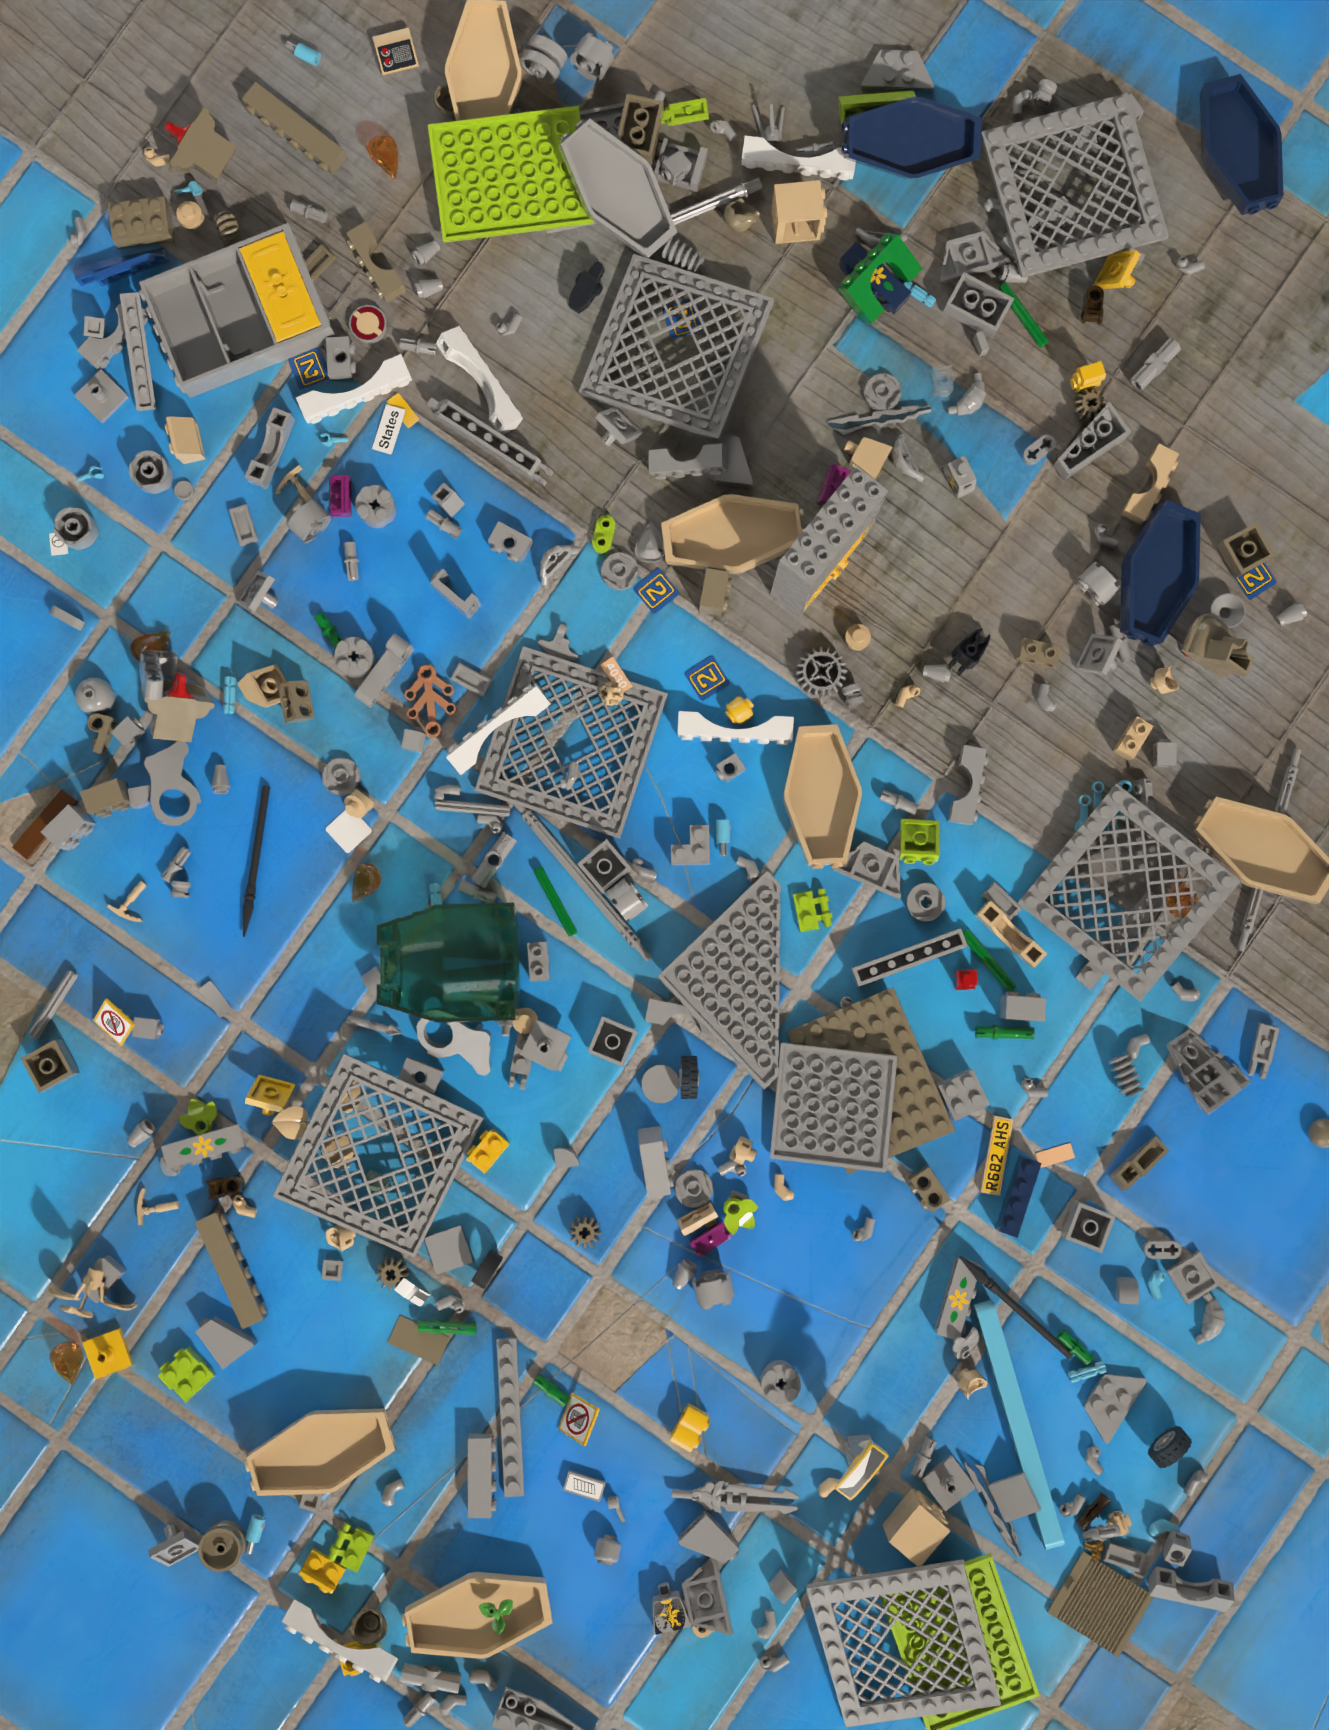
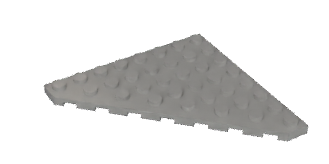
M768 871L753 883L657 976L763 1089H766L779 1076L778 1012L781 884Z

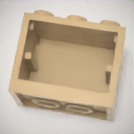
M820 180L774 185L771 210L775 244L820 240L821 233H824L825 218H827V207L824 206L823 200L825 199V188L821 187Z
M911 1489L884 1521L882 1526L888 1541L918 1567L923 1565L947 1536L950 1529L941 1508L935 1503L931 1505L927 1500L928 1498L920 1490L916 1492Z

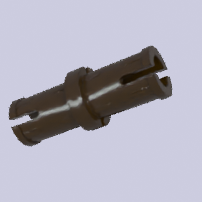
M1101 1492L1091 1505L1088 1504L1086 1506V1511L1076 1520V1523L1086 1530L1096 1517L1099 1518L1101 1516L1100 1512L1111 1500Z

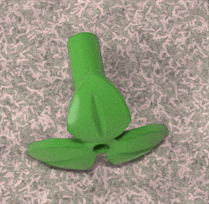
M505 1599L500 1602L499 1609H496L495 1605L489 1602L479 1605V1609L485 1617H495L492 1622V1629L496 1634H500L506 1625L505 1620L501 1616L509 1615L513 1608V1601L511 1599Z

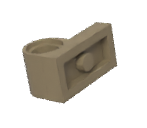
M92 714L88 718V727L92 731L99 733L98 737H95L93 741V752L106 756L113 735L111 731L115 729L117 719L101 714ZM102 719V726L97 728L96 722Z

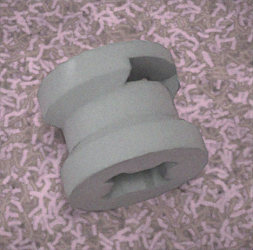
M171 881L173 891L170 894L171 897L190 898L188 889L191 887L190 882Z

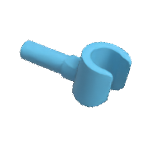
M191 181L187 187L175 190V194L179 195L191 191L194 196H197L203 191L197 182Z
M327 433L321 434L322 438H328L327 442H321L326 447H330L336 442H348V437L336 438L331 437Z
M91 466L87 474L77 477V481L80 482L92 477L102 479L104 475L98 474L102 468Z

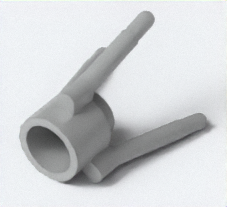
M753 104L752 109L761 138H764L770 145L778 144L782 139L781 132L785 107L781 108L777 129V126H774L773 104H769L770 126H767L764 131L756 106Z

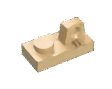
M708 1202L677 1219L683 1235L686 1236L696 1231L702 1225L709 1229L718 1224L716 1220L718 1215L712 1203Z

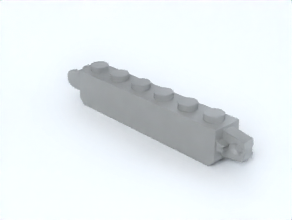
M430 398L428 401V407L434 410L433 415L436 416L439 422L531 481L535 480L545 486L547 481L537 475L539 470L549 476H552L554 473L547 466L543 465L538 457L451 401L445 399V401L438 402L433 398Z

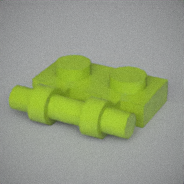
M825 888L818 890V898H813L812 891L793 894L800 932L819 929L818 921L821 920L824 921L825 927L832 926L831 918L833 917L832 913L829 912V896H826ZM820 903L821 915L816 914L815 904Z
M344 1522L342 1528H339L337 1532L338 1537L335 1543L329 1549L328 1560L334 1562L337 1555L343 1557L340 1565L357 1573L375 1534L360 1527H357L353 1533L349 1531L351 1524ZM345 1539L350 1541L347 1549L342 1547Z

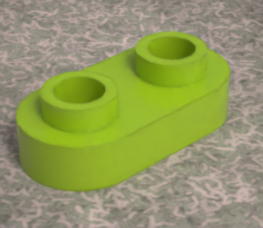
M609 515L601 516L597 520L592 546L600 554L607 553L613 541L616 525L615 520ZM604 522H609L608 527H603L602 524ZM600 540L605 541V544L603 546H600L598 544Z

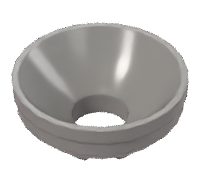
M1230 593L1218 596L1210 607V615L1219 619L1228 628L1239 625L1246 614L1245 604L1241 598ZM1221 608L1229 610L1230 615L1228 618L1220 616Z

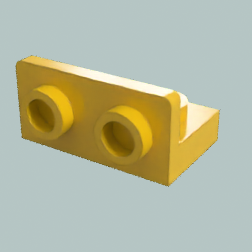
M491 1129L490 1132L486 1130L479 1138L481 1140L480 1144L477 1147L473 1145L466 1153L469 1155L466 1160L474 1164L484 1174L510 1144L494 1129Z
M313 1548L298 1574L305 1582L314 1583L322 1592L332 1594L346 1567L340 1565L336 1560L334 1562L328 1560L327 1555Z

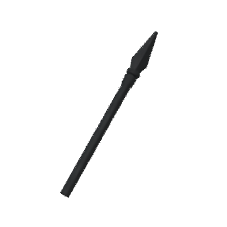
M268 786L262 787L248 886L244 895L243 937L246 935L256 898L254 896L256 893L255 885L270 787Z
M959 1256L978 1282L984 1284V1287L1000 1297L1066 1358L1070 1359L1073 1356L1066 1346L1005 1293L994 1279L987 1275L985 1270Z

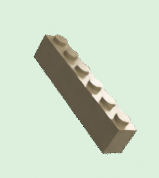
M257 82L243 96L244 109L253 116L255 114L258 116L259 121L264 126L272 127L274 133L280 138L285 137L294 149L297 150L299 148L303 151V155L308 160L317 162L318 167L322 171H328L333 175L346 160V154L340 146Z
M219 1210L196 1221L197 1229L241 1328L245 1329L264 1320L268 1313L267 1306L259 1298V1288L251 1280V1270L243 1262V1252L235 1244L236 1237L227 1226V1216Z

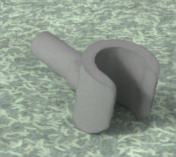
M617 1496L608 1497L609 1509L615 1508L621 1523L625 1522L619 1498Z

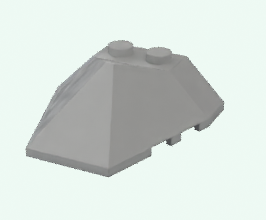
M1189 1029L1166 1046L1193 1100L1208 1116L1250 1084L1251 1081L1234 1063L1232 1065L1223 1059L1224 1055L1220 1052L1216 1054L1207 1047L1209 1045L1207 1042Z

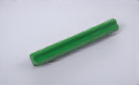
M1005 282L1000 285L999 291L1014 298L1010 306L1037 345L1040 348L1044 347L1049 342L1045 334L1009 284Z
M539 867L535 869L534 874L569 937L575 935L577 929L544 868Z
M966 929L963 931L967 945L1007 992L1013 991L1016 988V984L970 930Z

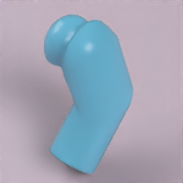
M1154 1271L1148 1281L1153 1299L1163 1297L1159 1286L1161 1282L1166 1280V1273L1164 1271Z
M1159 1519L1151 1524L1149 1533L1157 1537L1166 1531L1169 1533L1171 1530L1178 1532L1179 1526L1165 1519Z

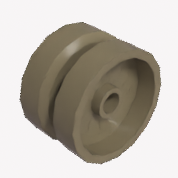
M223 1520L215 1523L205 1533L199 1543L198 1554L200 1561L206 1568L214 1572L230 1570L238 1563L247 1548L245 1531L239 1524L233 1521Z

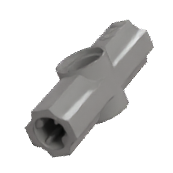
M1169 338L1157 352H1154L1144 362L1143 367L1129 380L1132 386L1140 391L1145 389L1155 377L1157 378L1169 365L1168 363L1181 350L1179 343Z
M503 832L490 852L486 854L484 861L471 880L485 889L517 841ZM492 855H497L499 857V862L497 865H491L489 863V859Z
M404 1663L400 1682L421 1686L423 1690L429 1692L442 1690L458 1694L462 1674L442 1671L440 1667L435 1665L422 1667Z

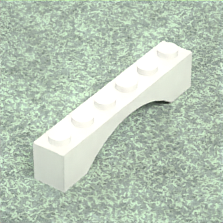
M745 136L741 165L750 169L758 167L764 168L767 171L782 170L784 173L798 172L805 176L813 174L819 175L822 178L837 177L840 180L853 179L856 162L844 159V154H842L840 147L821 156L810 158L796 157L777 150L764 138Z
M460 326L441 333L436 345L447 360L462 367L479 384L488 403L489 422L493 428L502 435L516 429L523 417Z
M400 354L383 361L376 374L364 385L354 390L336 394L321 393L313 390L296 397L307 423L314 424L321 421L325 416L338 414L342 409H351L359 402L370 401L378 394H387L395 387H404L412 381V378Z
M537 684L526 686L522 690L523 694L521 696L511 698L507 702V707L503 710L501 708L497 709L492 714L493 718L488 722L484 720L477 726L478 730L474 733L470 731L462 738L463 741L459 745L455 743L448 748L447 751L449 753H447L446 758L460 775L476 764L481 745L496 727L517 717L536 716L551 704L549 698Z
M679 711L678 737H681V740H693V737H698L701 741H712V738H718L720 742H731V739H738L739 743H750V740H758V744H769V741H777L778 745H788V742L793 740L794 717L774 716L756 727L730 729L713 724L698 712Z
M295 1599L282 1620L286 1624L285 1629L293 1634L296 1631L303 1634L302 1639L310 1644L314 1640L320 1644L319 1649L326 1653H329L330 1650L336 1653L335 1658L343 1663H346L347 1660L354 1663L352 1668L361 1673L363 1670L371 1673L369 1678L378 1683L380 1680L387 1681L398 1660L395 1656L379 1647L357 1650L335 1643L322 1630L315 1612Z

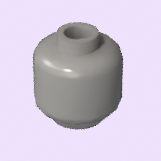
M605 1534L604 1538L597 1539L594 1557L598 1559V1563L613 1566V1563L619 1560L621 1543L615 1541V1536Z

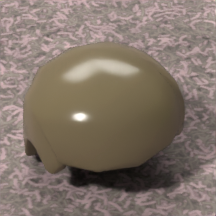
M448 84L438 86L434 93V105L440 113L445 115L454 114Z
M1317 1119L1309 1127V1139L1317 1147H1329V1119Z

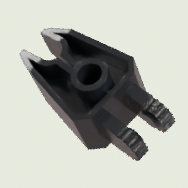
M594 262L588 272L586 270L582 273L580 272L575 280L576 284L570 293L568 306L578 314L589 308L595 297H598L603 290L601 279L603 274H605V268L601 262Z
M982 628L972 632L952 651L953 659L947 666L951 668L957 662L960 663L962 666L956 673L959 676L965 669L974 668L989 644L990 634L983 641L978 639V635L983 630Z

